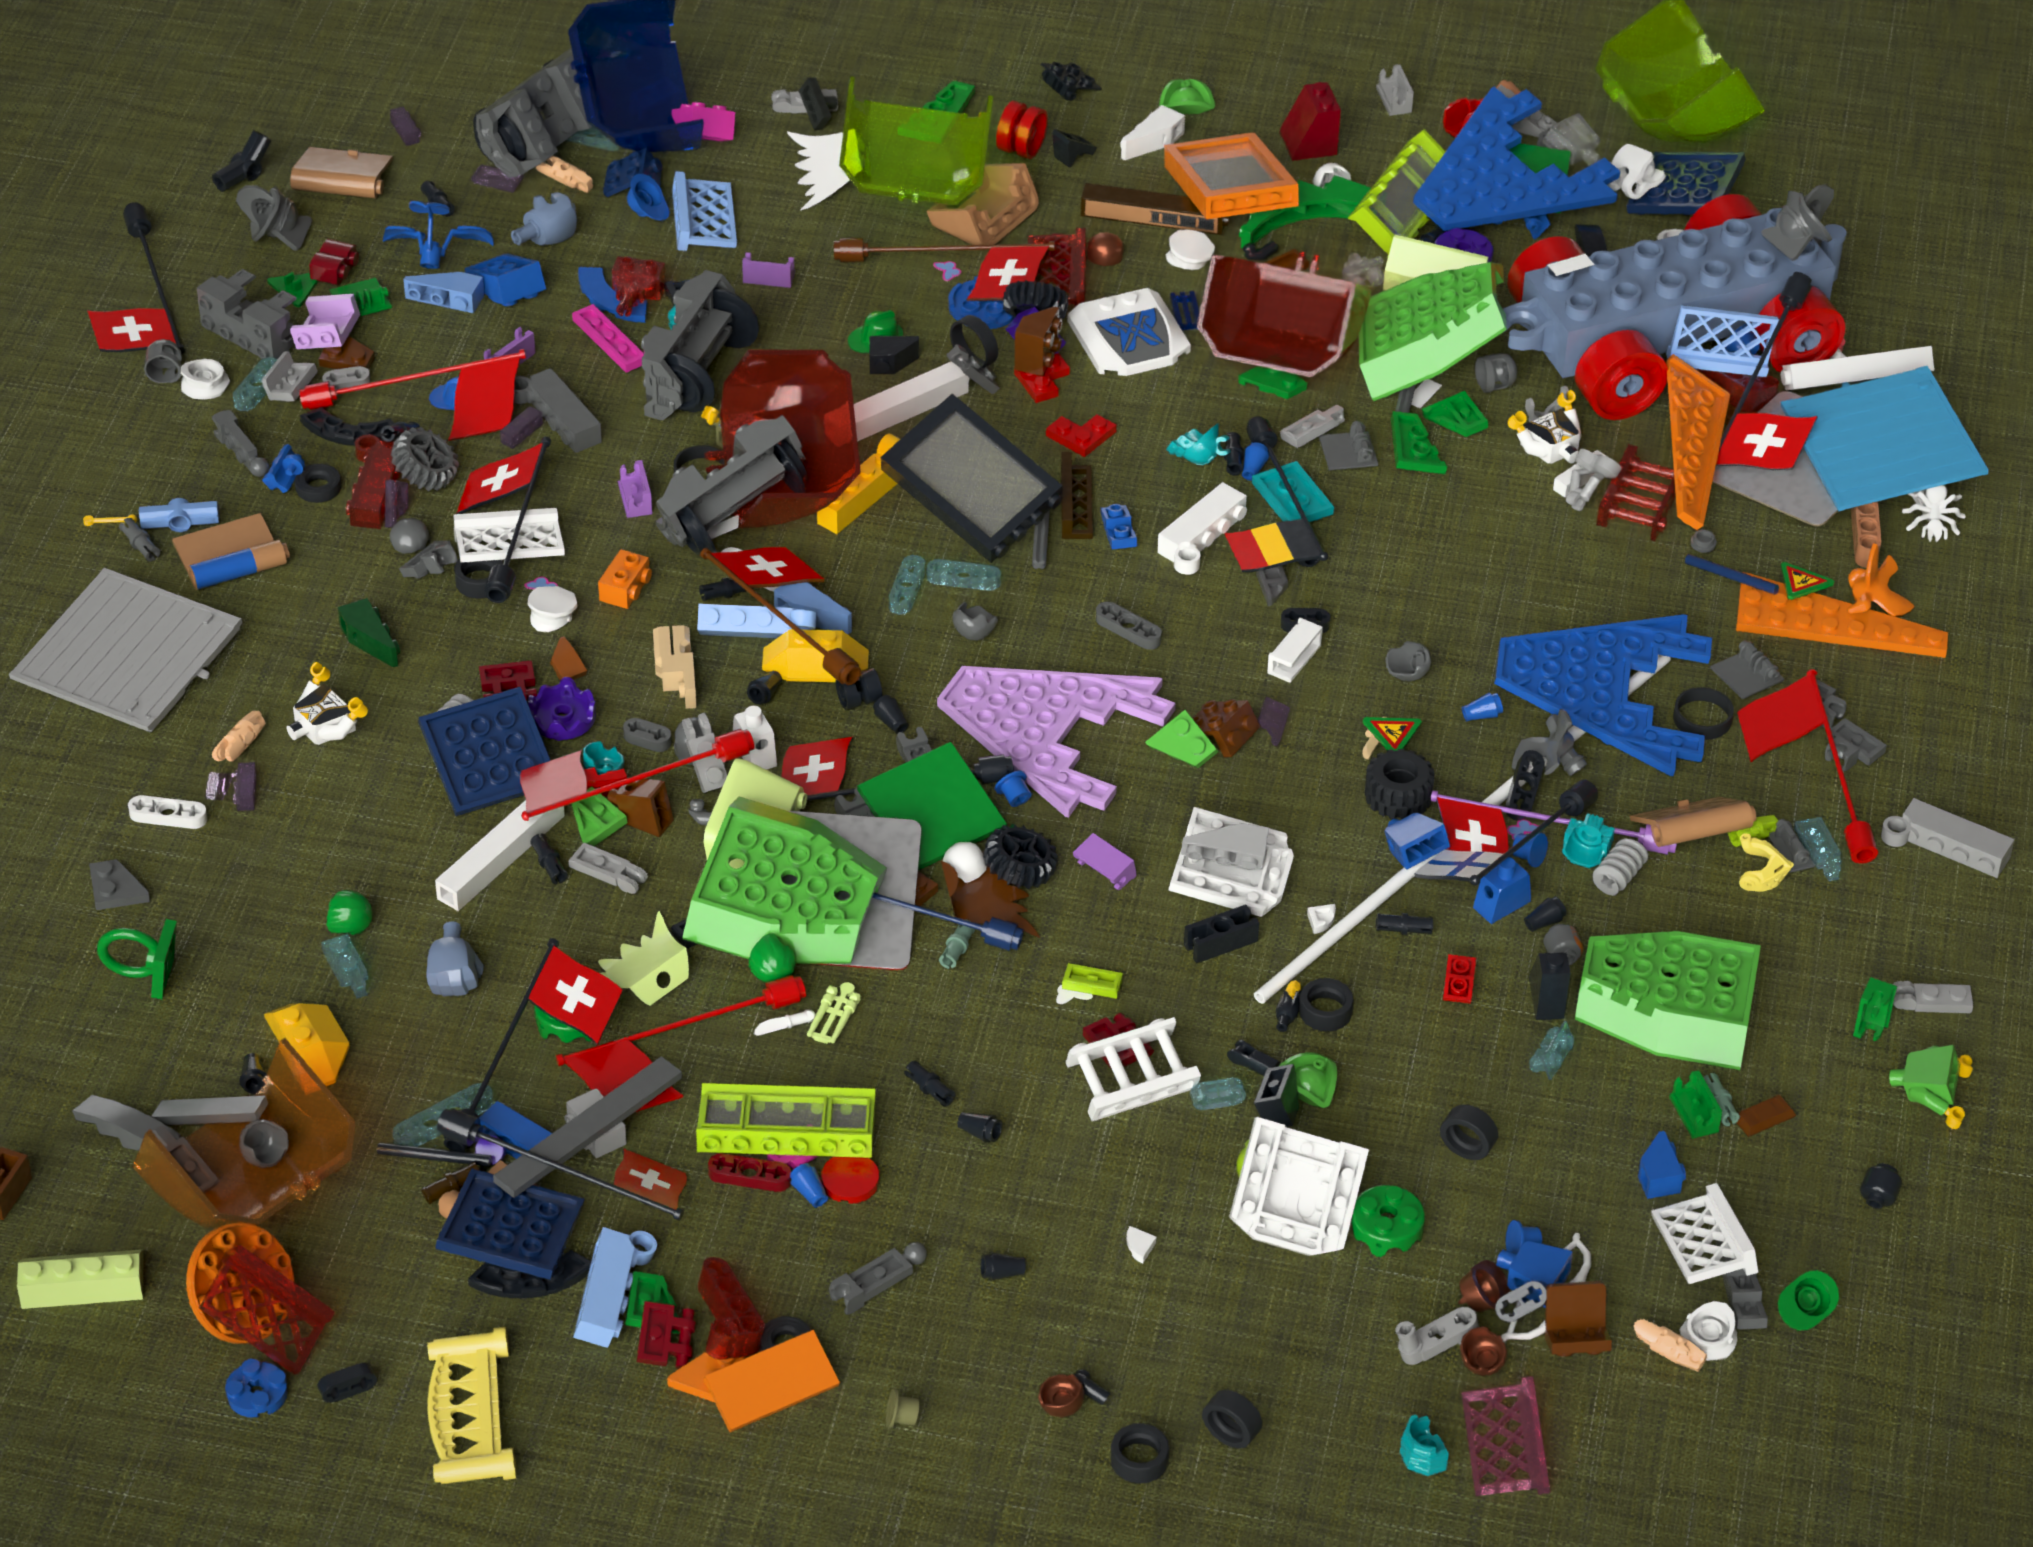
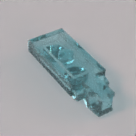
M1822 817L1795 821L1794 830L1804 848L1809 851V856L1816 865V868H1823V873L1828 881L1839 880L1842 862L1840 858L1841 851Z
M348 934L321 942L322 951L341 987L350 986L357 999L367 996L365 981L369 980L368 973Z

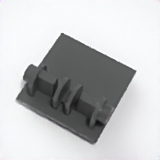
M1354 421L1350 427V433L1319 436L1328 470L1378 466L1369 432L1365 431V425L1362 422Z
M1744 640L1739 644V654L1710 666L1741 699H1745L1784 681V678L1778 671V667L1773 665L1762 651H1757L1751 641L1747 642Z

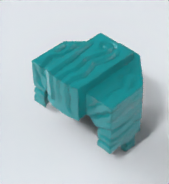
M1587 814L1584 821H1577L1571 818L1565 831L1562 853L1571 863L1587 868L1599 865L1610 850L1615 828L1603 825L1604 818L1597 815L1594 816V814Z
M1417 1414L1410 1417L1401 1438L1400 1454L1409 1470L1426 1476L1445 1471L1449 1452L1441 1438L1437 1434L1432 1436L1430 1433L1429 1418L1427 1416L1418 1418Z

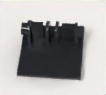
M1041 63L1046 69L1042 73L1043 81L1067 101H1073L1076 98L1077 89H1102L1095 83V79L1083 73L1081 67L1077 64Z

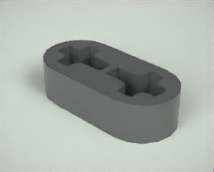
M631 718L623 725L624 739L630 744L655 752H664L672 745L671 731L665 726L639 718Z

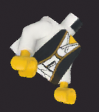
M1569 390L1567 392L1568 400L1564 398L1563 392L1557 398V403L1565 408V412L1558 409L1527 424H1524L1527 417L1522 411H1518L1515 416L1512 415L1508 419V426L1511 429H1517L1520 444L1527 454L1537 456L1551 464L1563 458L1571 464L1576 462L1575 458L1579 452L1578 446L1581 439V430L1576 409H1572L1571 405L1576 397L1574 391Z
M315 662L310 668L314 678L312 681L309 680L301 697L294 705L295 722L287 726V731L293 740L306 735L314 744L319 745L330 740H342L347 734L355 731L356 718L365 717L368 709L358 697L352 698L347 705L326 684L320 685V682L330 678V671L326 667L322 669V665L319 662Z

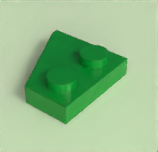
M1276 357L1239 375L1238 383L1245 386L1248 382L1259 386L1260 391L1273 393L1285 399H1289L1307 390V382Z

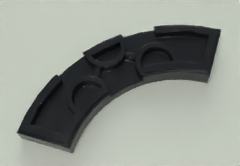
M323 407L300 415V422L309 431L331 442L351 446H374L391 443L381 438V436L387 435V433H381V429L384 426L394 424L390 418L378 422L351 425L331 415Z
M570 1250L560 1258L551 1280L484 1262L468 1278V1285L481 1292L505 1298L524 1299L547 1296L567 1289L587 1277L591 1261Z

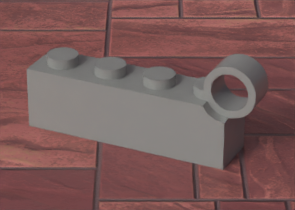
M1913 798L1903 813V817L1890 816L1886 818L1881 832V838L1887 845L1900 847L1907 842H1911L1995 878L1999 877L2008 863L2015 840Z

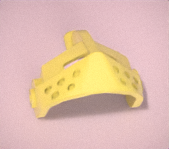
M1747 833L1740 836L1742 848L1746 853L1769 859L1766 867L1762 870L1745 872L1740 877V887L1744 890L1758 892L1777 887L1794 864L1766 840L1751 838V835Z

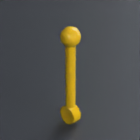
M131 514L128 517L93 518L88 515L83 518L86 526H91L94 523L125 522L124 519L132 518L136 523L137 516Z

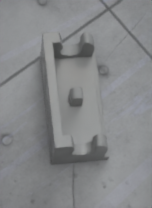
M1394 65L1392 69L1393 74L1390 77H1385L1386 72L1382 69L1376 89L1389 116L1412 113L1414 92L1401 66Z

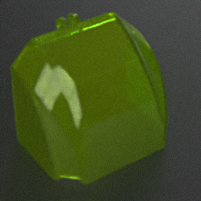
M1663 0L1606 41L1595 71L1604 81V90L1612 101L1619 102L1635 124L1645 133L1667 142L1689 141L1703 143L1719 139L1765 112V109L1740 69L1736 67L1731 70L1719 53L1714 55L1704 41L1708 37L1684 0Z
M850 76L842 129L839 169L861 194L896 198L903 202V199L913 201L912 203L916 204L917 202L955 206L983 185L993 96H988L984 111L979 112V117H968L966 113L946 112L865 100L862 103L855 100V95L853 94L855 77Z

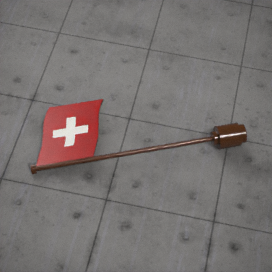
M840 238L839 241H834V260H840V262H864V257H868L869 252L989 250L981 264L975 287L966 299L967 301L1003 300L1006 286H1009L1010 283L1024 282L1025 280L1036 281L1040 264L1048 250L1054 251V241H1049V244L868 247V242H864L863 238Z
M764 547L738 552L712 553L708 548L702 549L700 552L702 558L713 562L824 655L823 669L841 684L852 685L859 679L861 669L858 662L840 648L826 651L752 589L802 582H824V578L786 547Z

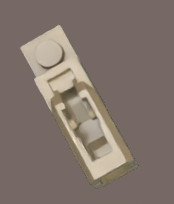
M684 625L672 626L673 655L671 654L669 626L653 629L655 673L658 677L662 678L663 691L679 690L680 698H685L686 709L696 708L694 662L690 646L689 627Z

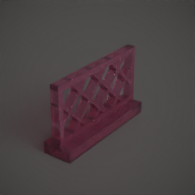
M1533 1376L1521 1378L1522 1384L1461 1392L1476 1496L1537 1488L1538 1494L1550 1493ZM1517 1395L1518 1401L1511 1408L1500 1403L1504 1397ZM1482 1400L1487 1405L1479 1413L1469 1406V1402ZM1494 1408L1504 1413L1497 1423L1486 1417ZM1511 1418L1521 1423V1426L1514 1433L1503 1427ZM1480 1422L1491 1428L1484 1437L1473 1431ZM1497 1432L1508 1438L1501 1447L1490 1442ZM1514 1443L1525 1448L1517 1458L1507 1452ZM1484 1446L1494 1452L1487 1462L1476 1456ZM1501 1457L1512 1463L1504 1472L1493 1466ZM1518 1467L1529 1473V1479L1515 1480L1510 1476ZM1487 1471L1498 1477L1494 1483L1480 1485V1479Z

